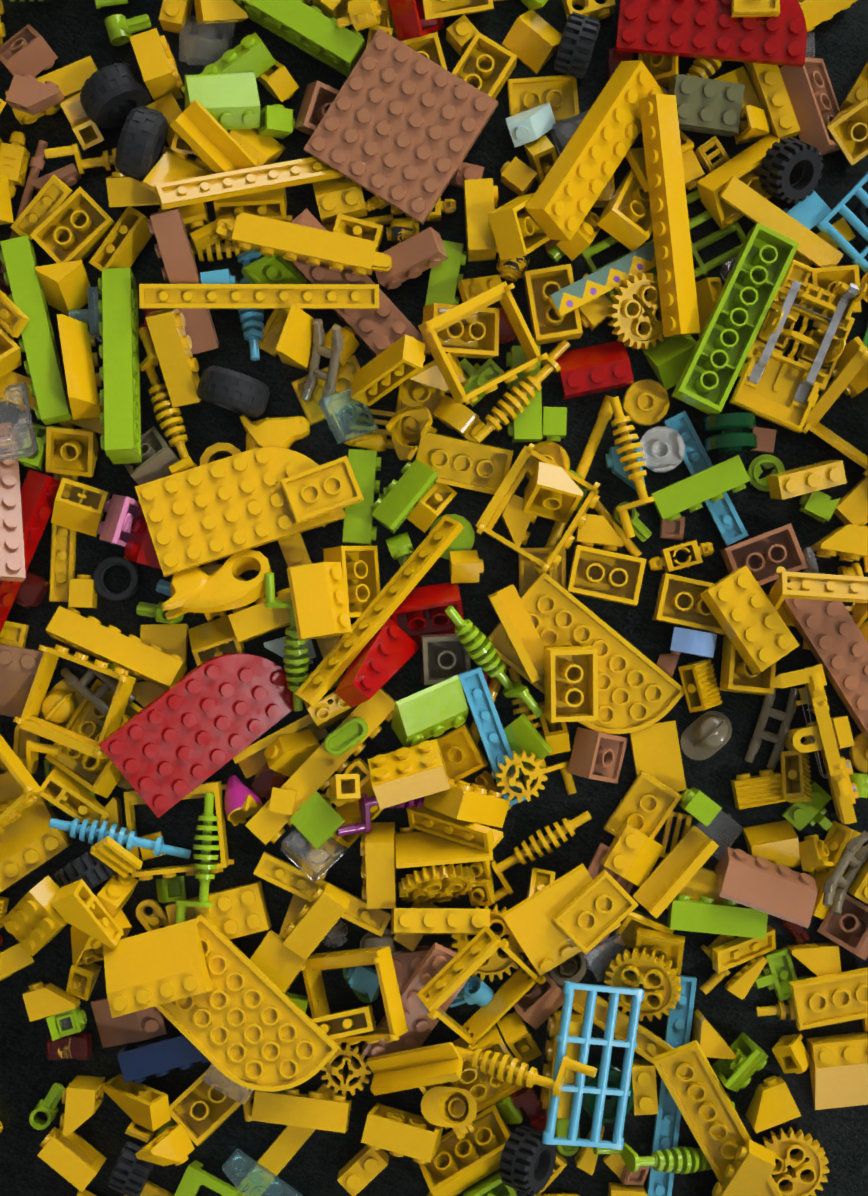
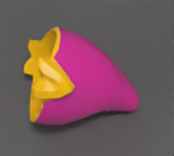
M232 775L229 777L226 785L224 810L231 824L237 826L239 823L247 822L245 818L257 813L263 807V802L258 794L246 787L236 775Z

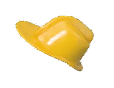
M63 679L45 696L39 713L40 718L65 728L84 699V696Z
M438 1086L429 1089L424 1094L421 1101V1112L430 1124L449 1128H465L476 1118L477 1102L468 1090Z

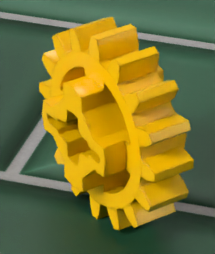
M521 750L520 755L512 751L511 758L504 755L503 757L506 762L504 764L498 762L497 765L501 771L495 772L496 777L501 778L496 781L497 786H503L500 789L501 793L506 794L508 792L507 797L509 800L516 796L518 803H521L522 797H525L528 802L531 799L530 795L533 794L538 797V788L545 789L541 782L548 779L546 775L542 774L547 769L545 766H540L543 762L540 757L535 759L533 752L527 756L525 750ZM522 761L532 764L533 767L523 765ZM513 765L511 771H510L509 773H507V771H508V769L510 768V766ZM519 768L524 773V784H522L521 780H519L518 778L520 773ZM536 779L534 784L530 787L532 781ZM512 786H517V787H519V788L521 789V791H520V790H514V789H512L511 787H512Z
M340 1044L338 1045L340 1047L338 1052L321 1069L326 1071L322 1074L321 1079H328L326 1088L333 1086L334 1094L341 1090L343 1096L346 1095L347 1091H350L353 1096L355 1095L356 1088L360 1091L364 1089L362 1082L369 1083L370 1078L366 1075L371 1074L372 1071L367 1067V1059H364L366 1055L358 1052L359 1045L352 1049L351 1045L346 1044V1048H343ZM343 1055V1058H341L339 1061H334L333 1063V1060L336 1057ZM352 1056L357 1058L360 1063H356ZM346 1060L348 1061L347 1065L349 1068L347 1078H345V1073L343 1069ZM333 1076H337L341 1083L335 1080ZM354 1077H358V1078H359V1079L356 1080L355 1082L349 1084V1082H350Z

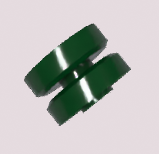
M727 413L703 419L704 431L709 434H716L705 439V452L737 453L758 448L757 435L746 432L756 427V415L754 413Z
M600 1062L591 1065L597 1068L595 1078L586 1075L584 1086L597 1087ZM610 1063L607 1088L619 1089L622 1069L613 1063ZM631 1084L629 1087L631 1094L628 1096L626 1115L633 1105L634 1093ZM583 1093L582 1103L584 1110L593 1118L596 1094ZM606 1095L602 1123L615 1122L618 1096Z

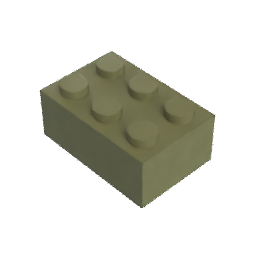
M676 74L669 80L668 95H676L679 130L731 137L738 133L745 84Z

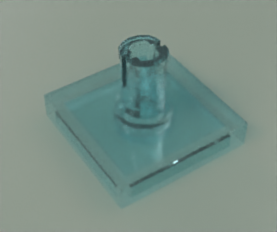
M97 286L87 287L88 309L69 310V317L89 323L90 335L99 343H103V336L99 334V322H103L98 307V301L102 300V292H99Z
M351 389L322 398L318 402L328 422V427L333 432L338 444L364 436L378 429L368 406L350 398Z

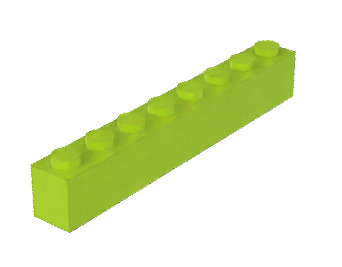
M28 235L0 241L2 248L0 250V260L2 264H5L7 270L3 275L6 285L10 286L12 294L8 295L9 299L30 319L21 332L22 338L19 339L21 351L25 352L27 360L24 361V367L27 375L30 374L32 383H29L32 397H36L37 405L34 406L36 417L41 419L45 425L71 420L73 418L47 302L35 271V267L38 264L33 243Z

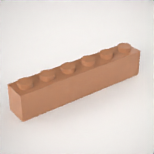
M179 207L152 213L150 215L151 220L147 221L151 235L155 234L158 242L154 246L157 257L162 258L165 267H162L161 270L165 282L169 281L170 284H201ZM179 309V312H182L185 317L186 325L184 328L186 335H189L192 341V355L219 348V341L209 309Z

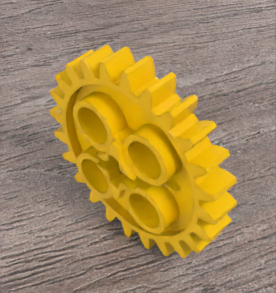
M640 272L637 273V276L629 275V280H621L623 287L615 286L618 292L617 295H610L614 303L607 304L609 308H612V312L608 313L607 316L612 317L613 320L608 323V326L615 327L612 334L619 335L617 341L624 342V346L647 350L649 346L656 347V341L664 342L658 277L653 275V273L645 274ZM647 290V297L645 299L644 293ZM630 305V311L627 313V306ZM658 309V316L656 317V316H655V313H656V310ZM641 323V330L638 331V326Z
M450 864L448 866L440 865L436 867L434 865L429 868L423 867L421 871H413L414 874H407L406 878H401V882H398V890L402 901L406 900V903L412 902L417 904L420 902L421 905L429 902L432 905L434 902L442 903L444 901H451L452 898H460L459 895H466L467 891H472V887H475L476 881L473 870L469 869L468 866L462 867V864L454 867V864Z
M495 904L493 909H490V926L493 923H500L503 929L494 933L499 938L506 934L509 935L508 938H505L509 942L508 946L524 960V957L520 954V952H524L501 915L507 911V907H504L500 912L498 911L497 904ZM485 905L484 909H489V906ZM451 935L452 938L457 940L451 942V946L458 948L454 952L459 953L472 939L468 935ZM497 949L472 976H476L479 973L483 981L485 975H489V979L492 982L494 975L497 974L500 980H502V972L505 971L510 976V967L518 969L519 966L508 954H501Z
M634 947L632 954L627 949H625L623 956L618 953L616 959L611 960L606 970L604 983L607 984L606 986L644 989V999L641 1001L639 1020L642 1021L643 1017L647 1016L649 1021H652L654 1015L660 1020L663 1013L668 1016L670 1009H675L677 1002H679L682 990L680 985L681 977L676 976L677 968L670 969L672 961L666 963L663 961L664 954L658 958L656 957V950L648 954L646 947L643 948L642 953H639L636 947ZM627 970H631V971L635 972V974H632V973L628 972ZM619 995L618 1007H623V1013L630 1012L632 995Z
M792 1127L789 1128L788 1134H785L783 1129L780 1128L779 1135L776 1136L771 1131V1139L762 1137L765 1143L762 1146L775 1152V1159L779 1160L771 1174L774 1175L773 1179L783 1196H816L815 1189L823 1191L820 1182L828 1181L824 1174L829 1173V1169L826 1166L829 1162L827 1157L824 1156L826 1153L823 1147H820L817 1139L812 1141L813 1138L810 1133L804 1137L801 1129L798 1130L797 1134H794ZM795 1148L800 1149L797 1154H790L791 1150ZM803 1170H811L807 1175H801ZM782 1180H789L786 1185H779Z

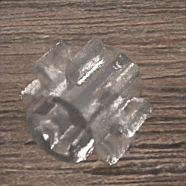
M339 919L324 937L322 943L327 947L332 946L334 949L337 946H342L348 941L345 937L348 934L347 925Z

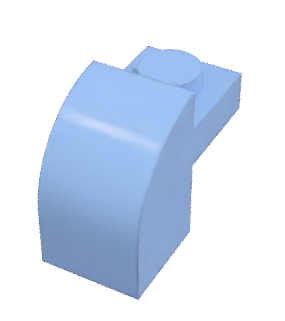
M674 627L670 650L713 658L717 635Z

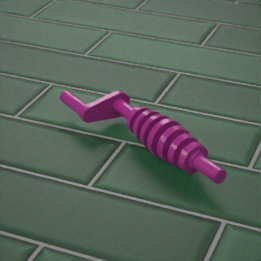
M366 793L361 794V798L358 799L361 823L340 826L335 831L337 837L370 832V807L378 806L376 796L368 797ZM425 796L387 808H395V806L396 808H403L404 806L412 808L414 804L416 807H420L423 805Z

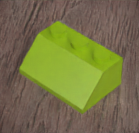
M254 72L185 75V109L194 100H197L225 130L260 128V100Z
M417 459L413 463L409 461L401 470L403 476L398 482L394 479L386 489L389 492L383 500L378 498L371 507L373 510L372 517L393 534L438 480L439 474Z
M458 675L395 702L391 728L403 747L407 748L420 744L432 736L438 737L452 727L458 728L465 723L469 708Z

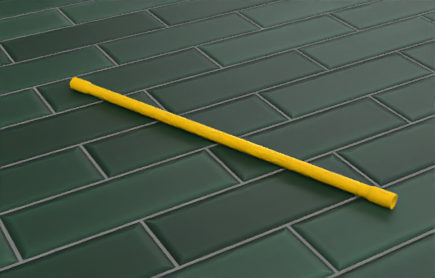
M608 395L604 397L598 412V418L576 469V473L583 480H585L608 421L613 415L609 400L613 397ZM555 521L545 548L557 547L567 525L566 523ZM503 661V663L505 664L504 672L506 674L509 665ZM496 677L491 678L488 685L493 702L501 687V683ZM473 720L470 731L477 744H479L481 738Z

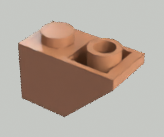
M14 74L5 100L11 108L35 115L62 102L65 96L59 89V86L53 82L45 81V83H42L29 74H23V76Z

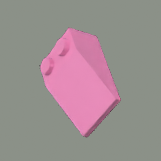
M113 494L112 498L107 500L105 512H107L105 521H101L98 528L99 539L126 547L131 535L132 524L137 515L139 502L127 496Z

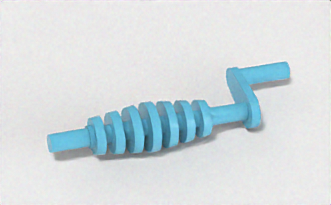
M251 249L249 252L244 251L238 255V262L243 264L244 267L258 260L262 254L254 249ZM245 276L239 282V284H251ZM238 309L242 331L244 332V340L249 342L250 359L252 361L260 360L258 341L263 339L262 322L264 321V309Z
M55 818L50 819L49 827L69 831L72 838H76L77 834H79V840L83 842L89 836L88 843L94 845L96 838H98V843L109 836L122 847L124 844H127L126 850H132L136 846L154 850V856H159L162 853L190 859L191 850L164 844L163 837H157L156 841L138 837L136 831L133 830L127 835V828L122 827L120 833H118V825L114 823L109 831L108 821H103L101 828H99L100 820H94L92 825L89 826L90 819H84L82 824H80V818H74L71 822Z

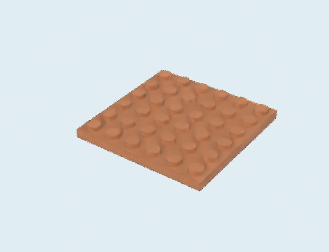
M378 28L304 147V151L423 225L495 111L498 101Z

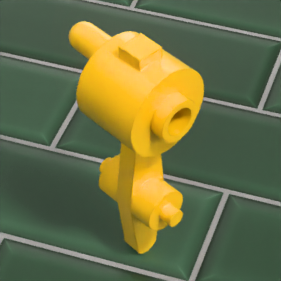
M381 0L349 1L347 3L349 15L338 18L336 26L343 28L353 24L356 31H361L380 24L382 10L379 3H381Z

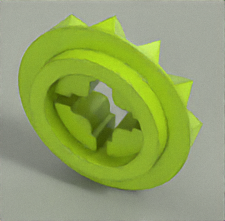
M764 454L756 457L750 463L748 476L750 484L757 488V490L769 492L767 477L758 478L762 474L761 467L765 470L773 467L774 469L769 475L783 472L785 468L777 457Z

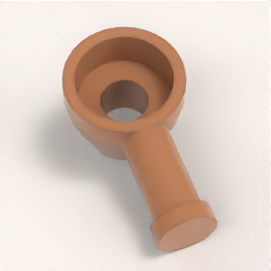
M671 651V654H660L657 666L673 678L681 653Z

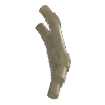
M314 319L311 361L300 398L309 401L312 392L316 388L318 378L324 380L326 383L318 405L327 409L336 389L335 382L344 344L341 326L334 325L332 326L331 349L323 346L325 341L323 320ZM321 355L330 358L328 372L319 369Z
M89 656V659H88V660L95 662V661ZM63 668L61 675L101 713L107 716L110 706L102 699L110 690L116 691L118 682L112 676L88 668L81 679L68 668ZM95 675L104 682L96 693L87 687ZM132 693L128 701L129 704H131L136 698V696Z
M774 688V694L764 695L763 705L744 758L745 761L753 763L763 739L775 743L766 767L773 770L776 769L781 758L780 752L784 750L791 722L797 709L795 701H798L799 691L796 688L790 689L785 712L772 708L776 688ZM768 717L782 721L778 734L765 730Z
M865 830L848 842L845 847L846 850L830 878L824 884L822 904L828 907L832 906L833 914L841 915L846 892L860 867L868 858V844L863 846L868 840V833ZM848 864H849L850 867H849L848 871L846 872L845 876L843 877L842 875H843L844 871L846 870V868H847V866H848Z

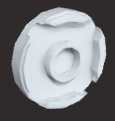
M657 426L649 429L640 440L642 444L640 452L643 451L644 455L641 461H645V466L654 472L665 473L671 471L684 458V440L675 429L668 426Z

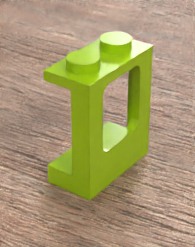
M195 1160L188 1165L174 1195L196 1196L200 1186L205 1185L223 1196H242L244 1186L240 1185L237 1188L204 1171L202 1169L204 1164Z

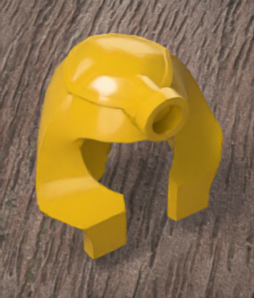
M413 406L402 408L395 413L385 426L386 430L391 433L398 458L402 461H411L418 450L417 445L409 446L408 444H419L420 437H424L427 432H437V429L431 426L433 419L429 409L426 407Z

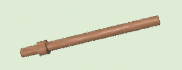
M39 140L35 156L31 157L29 164L31 169L16 219L31 202L35 189L31 181L38 179L40 171H43L45 164L43 160L45 156L44 149H47L48 143L43 140ZM12 229L10 239L20 237ZM5 264L1 266V274L7 272Z

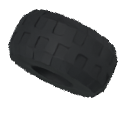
M115 63L96 71L84 82V86L81 89L80 102L89 120H92L101 128L114 129L124 125L127 116L133 108L149 105L151 94L144 82L140 68L128 63Z
M145 106L135 107L130 111L123 125L116 149L115 166L121 174L143 181L160 160L168 131V122L163 113Z
M209 366L203 371L197 389L201 400L227 411L254 418L264 413L270 395L268 385L243 373L217 366Z

